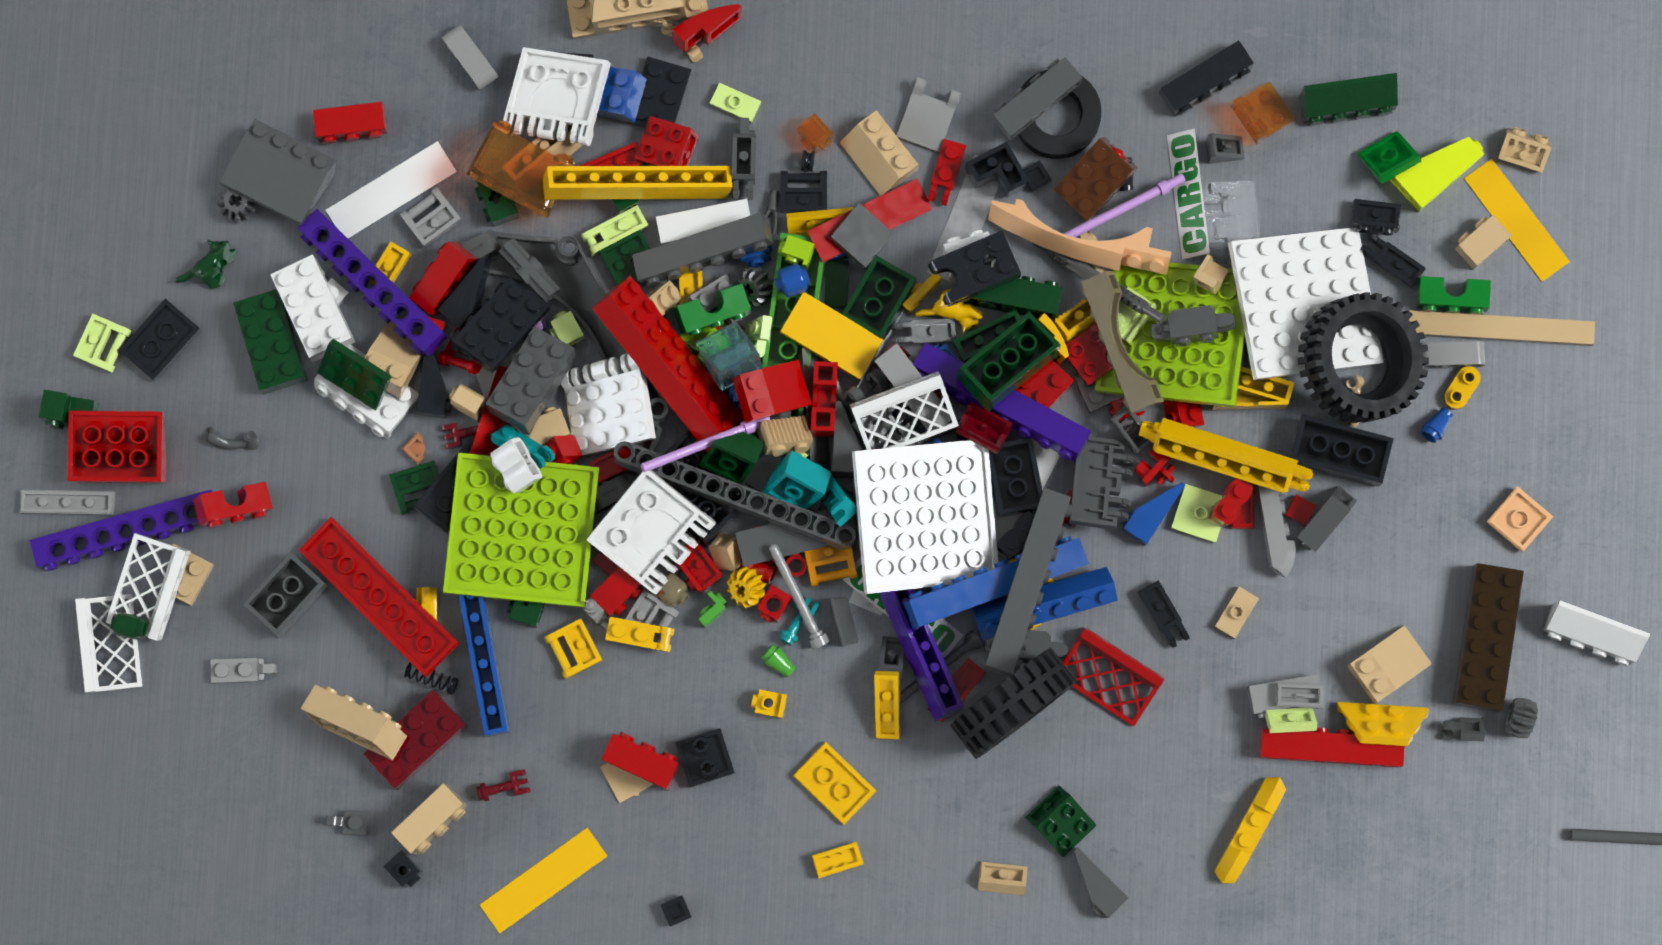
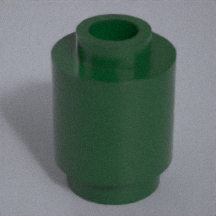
M119 612L117 616H113L110 628L114 630V635L137 640L138 638H144L148 622L142 619V616Z

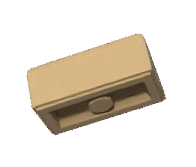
M981 861L978 890L1025 895L1028 867Z

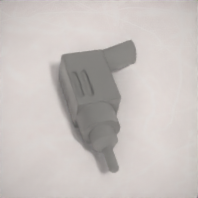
M586 600L585 607H583L584 612L598 626L601 625L607 631L608 615L595 600Z

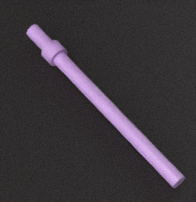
M1181 173L1167 181L1164 179L1156 183L1155 187L1063 234L1077 237L1158 195L1163 196L1171 192L1172 188L1185 182V177Z
M764 418L747 424L743 421L737 427L641 463V469L643 472L650 471L709 448L715 440L741 432L747 434L754 433L763 420L767 421L770 418Z

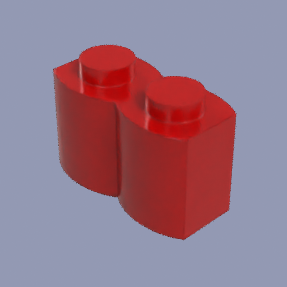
M1237 478L1230 481L1223 491L1222 499L1213 506L1210 512V519L1222 527L1232 524L1240 513L1241 505L1250 498L1253 492V485Z

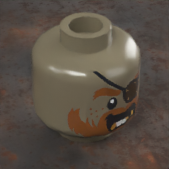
M664 573L668 581L666 584H663L657 580L662 589L655 596L669 607H675L678 604L684 605L690 596L687 593L689 585L675 573H669L668 575Z

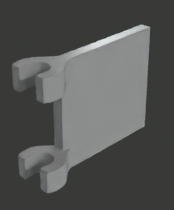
M917 77L896 136L940 153L961 93L952 90L948 102L938 100L923 94L927 82Z

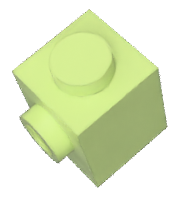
M561 311L553 316L554 320L550 321L553 328L549 329L553 337L570 346L585 339L571 311L567 313L566 311Z

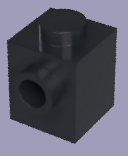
M402 850L383 866L403 888L407 886L413 887L421 879L419 875L423 872Z

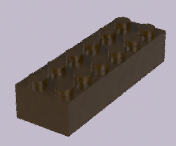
M1480 563L1473 565L1452 705L1493 712L1503 711L1524 571Z

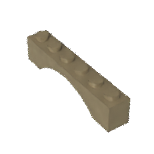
M1104 271L1082 281V294L1090 304L1091 317L1097 323L1100 330L1099 338L1105 344L1108 351L1107 359L1115 369V379L1118 386L1123 390L1125 395L1124 403L1131 413H1137L1163 403L1164 400L1157 381L1143 372L1134 363L1123 345L1118 322L1122 291L1115 272Z

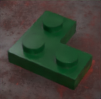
M638 230L599 250L616 284H619L629 276L638 284L640 283L637 280L636 271L631 262L633 261L632 255L648 250L650 247L641 230Z

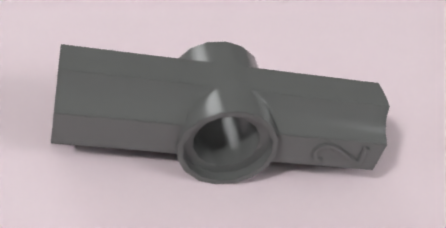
M514 238L506 242L499 250L502 257L515 269L514 272L525 285H529L545 302L552 300L560 291L556 283L544 272L545 269L534 256H530Z

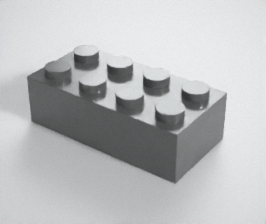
M534 326L487 400L488 412L529 434L577 358L574 347Z

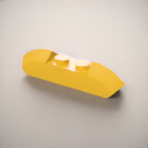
M1268 777L1262 782L1214 872L1221 883H1235L1246 866L1286 791L1280 777Z

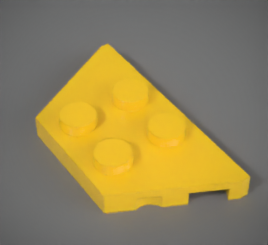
M1337 702L1336 708L1339 714L1342 713L1345 716L1347 726L1355 732V736L1360 743L1409 746L1413 740V735L1417 734L1422 721L1428 717L1429 708L1350 702Z

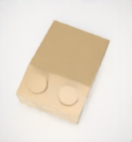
M391 321L389 324H386L374 341L365 359L392 376L386 392L401 398L425 353L422 352L419 355L410 346L413 341L408 336L403 339L394 330L397 326ZM414 331V335H419V334H420V333Z
M1404 625L1351 662L1347 667L1373 704H1376L1432 663Z

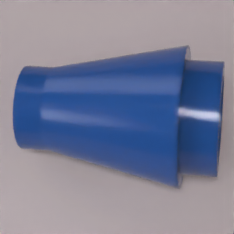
M1442 407L1439 412L1422 425V436L1432 443L1441 440L1453 414L1448 409Z

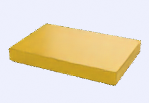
M827 742L793 775L843 825L876 793V790Z

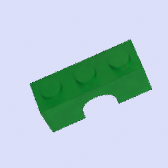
M1420 276L1417 280L1416 308H1422V311L1436 312L1437 309H1446V313H1460V310L1469 311V314L1482 315L1483 312L1490 308L1491 280L1467 279L1464 282L1463 294L1455 297L1445 291L1444 277Z
M735 284L716 291L718 306L711 313L706 312L702 308L699 299H692L672 306L681 333H689V336L703 332L702 327L710 325L711 328L723 325V320L732 317L733 321L745 317V312L750 311L751 308L743 284Z

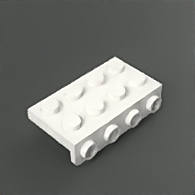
M351 344L346 346L358 355L365 358L366 355L358 349H356ZM317 374L314 378V387L319 395L329 397L334 401L336 407L342 411L347 410L358 423H365L380 438L389 439L395 427L418 401L419 393L407 385L401 398L385 392L381 405L375 411L321 375Z

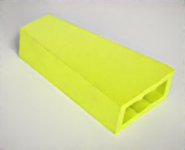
M1467 137L1421 158L1422 162L1393 177L1390 181L1415 209L1420 212L1483 157V147L1477 140Z

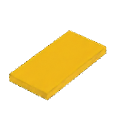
M806 292L801 294L780 330L781 334L824 360L838 362L839 369L857 380H861L883 342V339Z

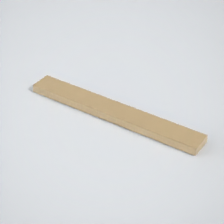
M1409 310L1413 314L1409 318L1410 322L1417 320L1420 324L1415 329L1416 332H1424L1425 336L1594 345L1595 321Z

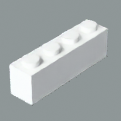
M747 199L657 216L656 221L661 245L750 216Z

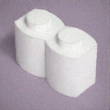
M519 437L510 439L490 453L493 466L503 475L505 487L514 494L522 492L542 478L540 469Z

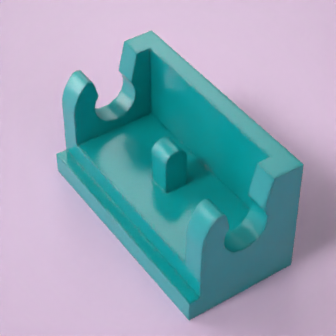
M830 475L826 491H831V493L824 499L823 504L827 507L835 522L841 527L857 513V505L847 490Z

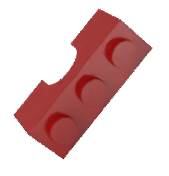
M814 361L811 416L812 436L834 437L838 362Z
M266 482L245 485L237 491L238 506L227 503L222 490L197 496L193 499L200 527L208 525L209 528H216L222 526V522L230 521L231 524L245 521L244 518L252 517L253 520L266 517V513L273 509Z

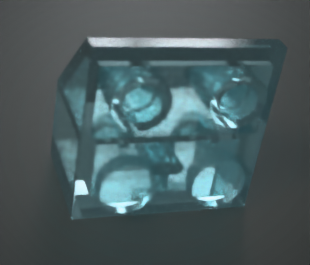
M736 321L695 343L710 375L721 391L734 385L732 378L762 368L758 351Z

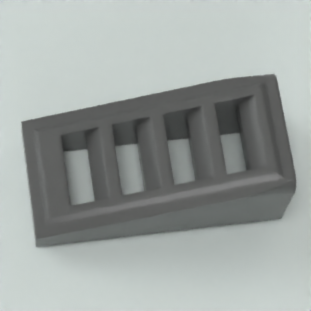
M1126 405L1110 418L1119 434L1134 453L1138 454L1151 443L1149 439L1139 436L1135 441L1132 440L1139 434L1142 422L1135 413H1131L1127 409ZM1128 413L1129 416L1119 423L1118 420ZM1129 421H1134L1127 428H1123ZM1135 426L1138 427V428H1137L1134 432H1132L1130 435L1127 434V433H1128L1129 431H1131Z

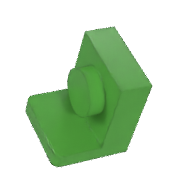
M711 590L707 593L715 605L712 607L709 604L699 613L701 615L699 621L705 628L727 610L724 606L726 600L718 591L715 594Z

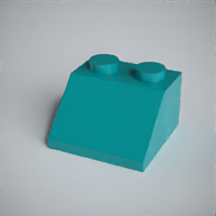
M791 450L780 460L762 492L808 509L825 495L831 472Z

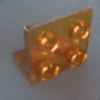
M1267 82L1244 98L1242 96L1233 100L1231 108L1256 145L1295 119L1271 82Z

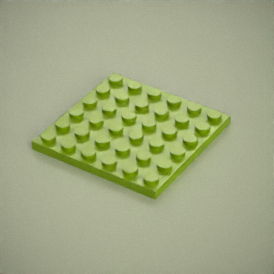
M1169 262L1167 275L1123 265L1120 266L1119 271L1113 270L1121 286L1126 289L1130 287L1147 298L1148 301L1156 304V310L1165 315L1164 321L1168 320V315L1173 310L1208 305L1215 309L1216 314L1230 312V314L1234 315L1235 329L1218 333L1219 338L1214 339L1210 343L1195 341L1191 342L1188 346L1180 347L1177 344L1172 345V341H1154L1151 325L1159 322L1151 317L1148 318L1130 345L1123 339L1122 342L1134 363L1143 372L1157 381L1163 400L1235 408L1245 333L1233 269L1226 268L1229 273L1215 295L1195 284L1193 277L1200 265ZM1114 368L1096 381V393L1125 396L1122 388L1116 382Z
M458 453L443 594L585 607L591 543L587 541V537L593 531L599 467L545 462V466L540 469L542 478L522 492L514 494L505 487L503 475L493 466L491 456Z

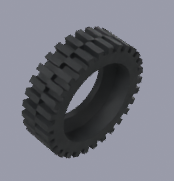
M1364 292L1334 300L1321 307V311L1315 312L1311 316L1314 320L1308 321L1305 325V328L1310 331L1303 332L1300 337L1301 340L1306 341L1305 344L1298 346V352L1304 353V357L1298 358V365L1305 364V370L1299 371L1301 378L1308 377L1309 382L1304 384L1305 389L1313 388L1315 392L1310 397L1313 401L1321 399L1322 401L1318 406L1322 410L1330 408L1328 414L1332 417L1340 415L1339 420H1351L1350 423H1365L1390 417L1402 412L1401 409L1412 404L1410 400L1416 399L1419 395L1415 390L1422 389L1425 384L1419 380L1420 378L1427 377L1428 370L1422 369V366L1429 364V357H1423L1422 352L1428 351V345H1421L1420 340L1425 338L1424 332H1416L1415 329L1420 324L1417 320L1410 322L1409 318L1413 314L1409 310L1401 312L1404 305L1400 302L1392 304L1393 298L1389 296L1382 298V294L1374 293L1370 295V292ZM1349 325H1358L1371 330L1382 342L1387 355V369L1382 382L1373 391L1366 394H1356L1349 391L1338 378L1333 365L1332 346L1334 337L1339 330Z

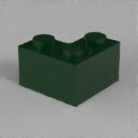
M44 390L39 418L44 420L46 425H50V428L64 430V426L68 427L69 411H98L99 403L95 400L71 397L67 393Z

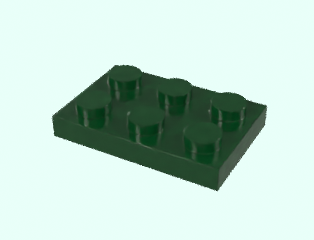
M334 338L328 343L317 372L326 380H329L375 411L381 405L392 378L390 374Z

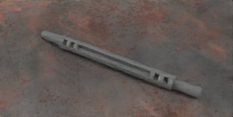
M1032 243L1048 253L1051 259L1085 280L1100 274L1099 271L1083 261ZM1120 285L1122 291L1120 302L1140 314H1146L1160 324L1165 320L1164 314L1149 306L1146 300Z

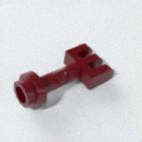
M457 423L441 426L442 432L449 430L452 432L443 435L444 441L451 439L454 441L445 444L446 450L461 447V439L476 435L479 425L460 430Z
M523 769L509 773L511 780L487 787L485 782L480 783V786L476 787L479 801H489L490 795L513 790L515 796L530 793V787L520 789V785L529 783L528 778L518 780L517 777L525 775L526 770Z

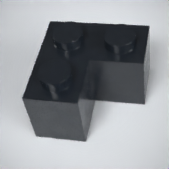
M1007 141L966 162L965 170L975 188L996 178L1007 198L1024 190L1029 184L1027 176Z

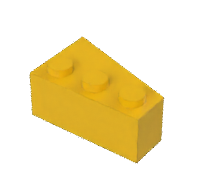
M1241 366L1236 407L1213 405L1212 410L1286 409L1295 382L1279 377L1253 380L1251 369Z

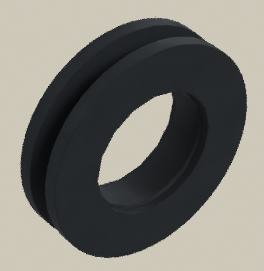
M1044 70V71H1041V72H1039V73H1040L1041 75H1043V74L1046 73L1048 70ZM1035 74V75H1033L1032 77H1030V78L1021 86V88H1023V89L1025 90L1028 86H1030V85H1031L1030 80H1031L1034 76H1036L1037 74ZM1083 77L1082 83L1068 94L1078 103L1081 111L1077 127L1068 134L1052 136L1043 132L1034 121L1018 134L1021 142L1030 151L1045 158L1064 159L1080 153L1093 141L1100 125L1102 110L1099 96L1086 78Z

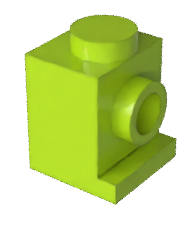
M788 235L786 241H781L778 253L786 257L785 261L792 264L803 263V267L808 269L815 244Z

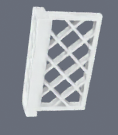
M938 371L850 404L867 450H872L870 442L874 435L886 440L883 448L904 447L959 426ZM940 388L943 397L939 405L927 401L930 392ZM915 398L922 402L917 414L905 409L908 400ZM944 401H945V404H946L947 409H945V408L942 407ZM925 403L937 408L932 421L920 416ZM894 407L900 410L895 422L882 417L886 408ZM940 410L950 415L951 423L940 425L935 422ZM903 412L915 417L910 429L897 424ZM871 415L878 419L873 430L863 427L860 418ZM918 418L930 423L927 431L922 434L913 431ZM881 420L893 425L888 437L875 432ZM896 427L908 432L905 439L901 442L891 439ZM865 431L871 433L869 438H867Z
M134 533L106 623L111 624L116 610L123 606L127 614H132L127 604L138 599L144 611L137 614V616L146 614L150 622L145 636L156 641L162 640L191 551ZM139 540L147 542L151 552L141 557L136 550ZM153 545L159 546V548L154 549ZM164 548L173 551L170 561L164 564L161 563L156 553ZM153 554L158 567L147 572L142 559ZM138 562L144 574L133 579L129 569L132 564ZM160 569L164 576L163 583L154 586L149 574ZM146 577L151 589L140 594L135 581ZM131 584L136 597L125 601L122 590ZM153 591L157 601L155 606L148 609L142 596Z
M125 594L123 597L125 600H130L133 598V595ZM114 596L75 599L85 694L142 687L138 641L132 639V645L128 642L130 638L124 639L121 636H117L123 643L115 652L104 645L109 637L114 634V630H111L109 626L102 622L111 605L109 606L105 602L113 601ZM131 602L129 603V609L132 615H135L134 604ZM101 603L108 609L98 619L91 613L90 604ZM92 618H94L97 621L94 626L92 624ZM99 623L110 631L102 642L94 637L93 633ZM94 641H96L98 644H100V645L96 648V650H95V643H94ZM125 644L134 650V656L128 663L117 655ZM101 647L112 654L105 665L96 660V653ZM115 657L126 665L118 675L107 668ZM134 659H135V668L130 665V664L134 661ZM97 664L102 667L99 672L97 671ZM129 667L136 673L137 682L126 683L120 676ZM104 670L115 677L109 686L99 687L98 677ZM117 680L122 683V684L114 685Z

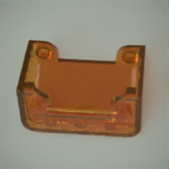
M502 119L499 122L494 120L466 174L535 213L549 218L558 200L544 199L542 178L547 166H576L577 164L573 162L574 158L565 153L554 155L516 135L511 129L512 125Z

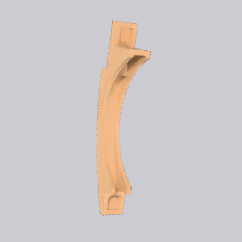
M1016 199L1015 205L994 200L991 202L989 221L1043 248L1079 261L1117 271L1123 265L1167 275L1172 252L1149 247L1153 228L1145 227L1133 235L1115 240H1086L1068 236L1045 225L1031 213L1023 200Z

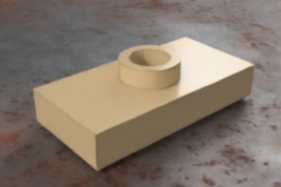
M1239 586L1214 627L1235 639L1259 598Z

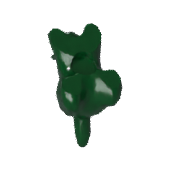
M207 240L210 246L207 255L197 261L192 270L175 278L174 281L176 283H184L194 278L198 282L206 284L210 289L219 288L225 281L222 269L227 264L233 262L237 250H229V241Z

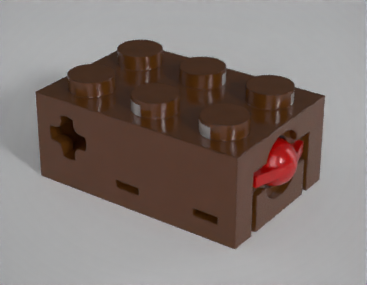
M1106 137L1099 138L1053 189L1086 221L1094 218L1138 169L1134 163H1130L1131 160L1124 155L1121 149L1113 144H1109L1110 141Z

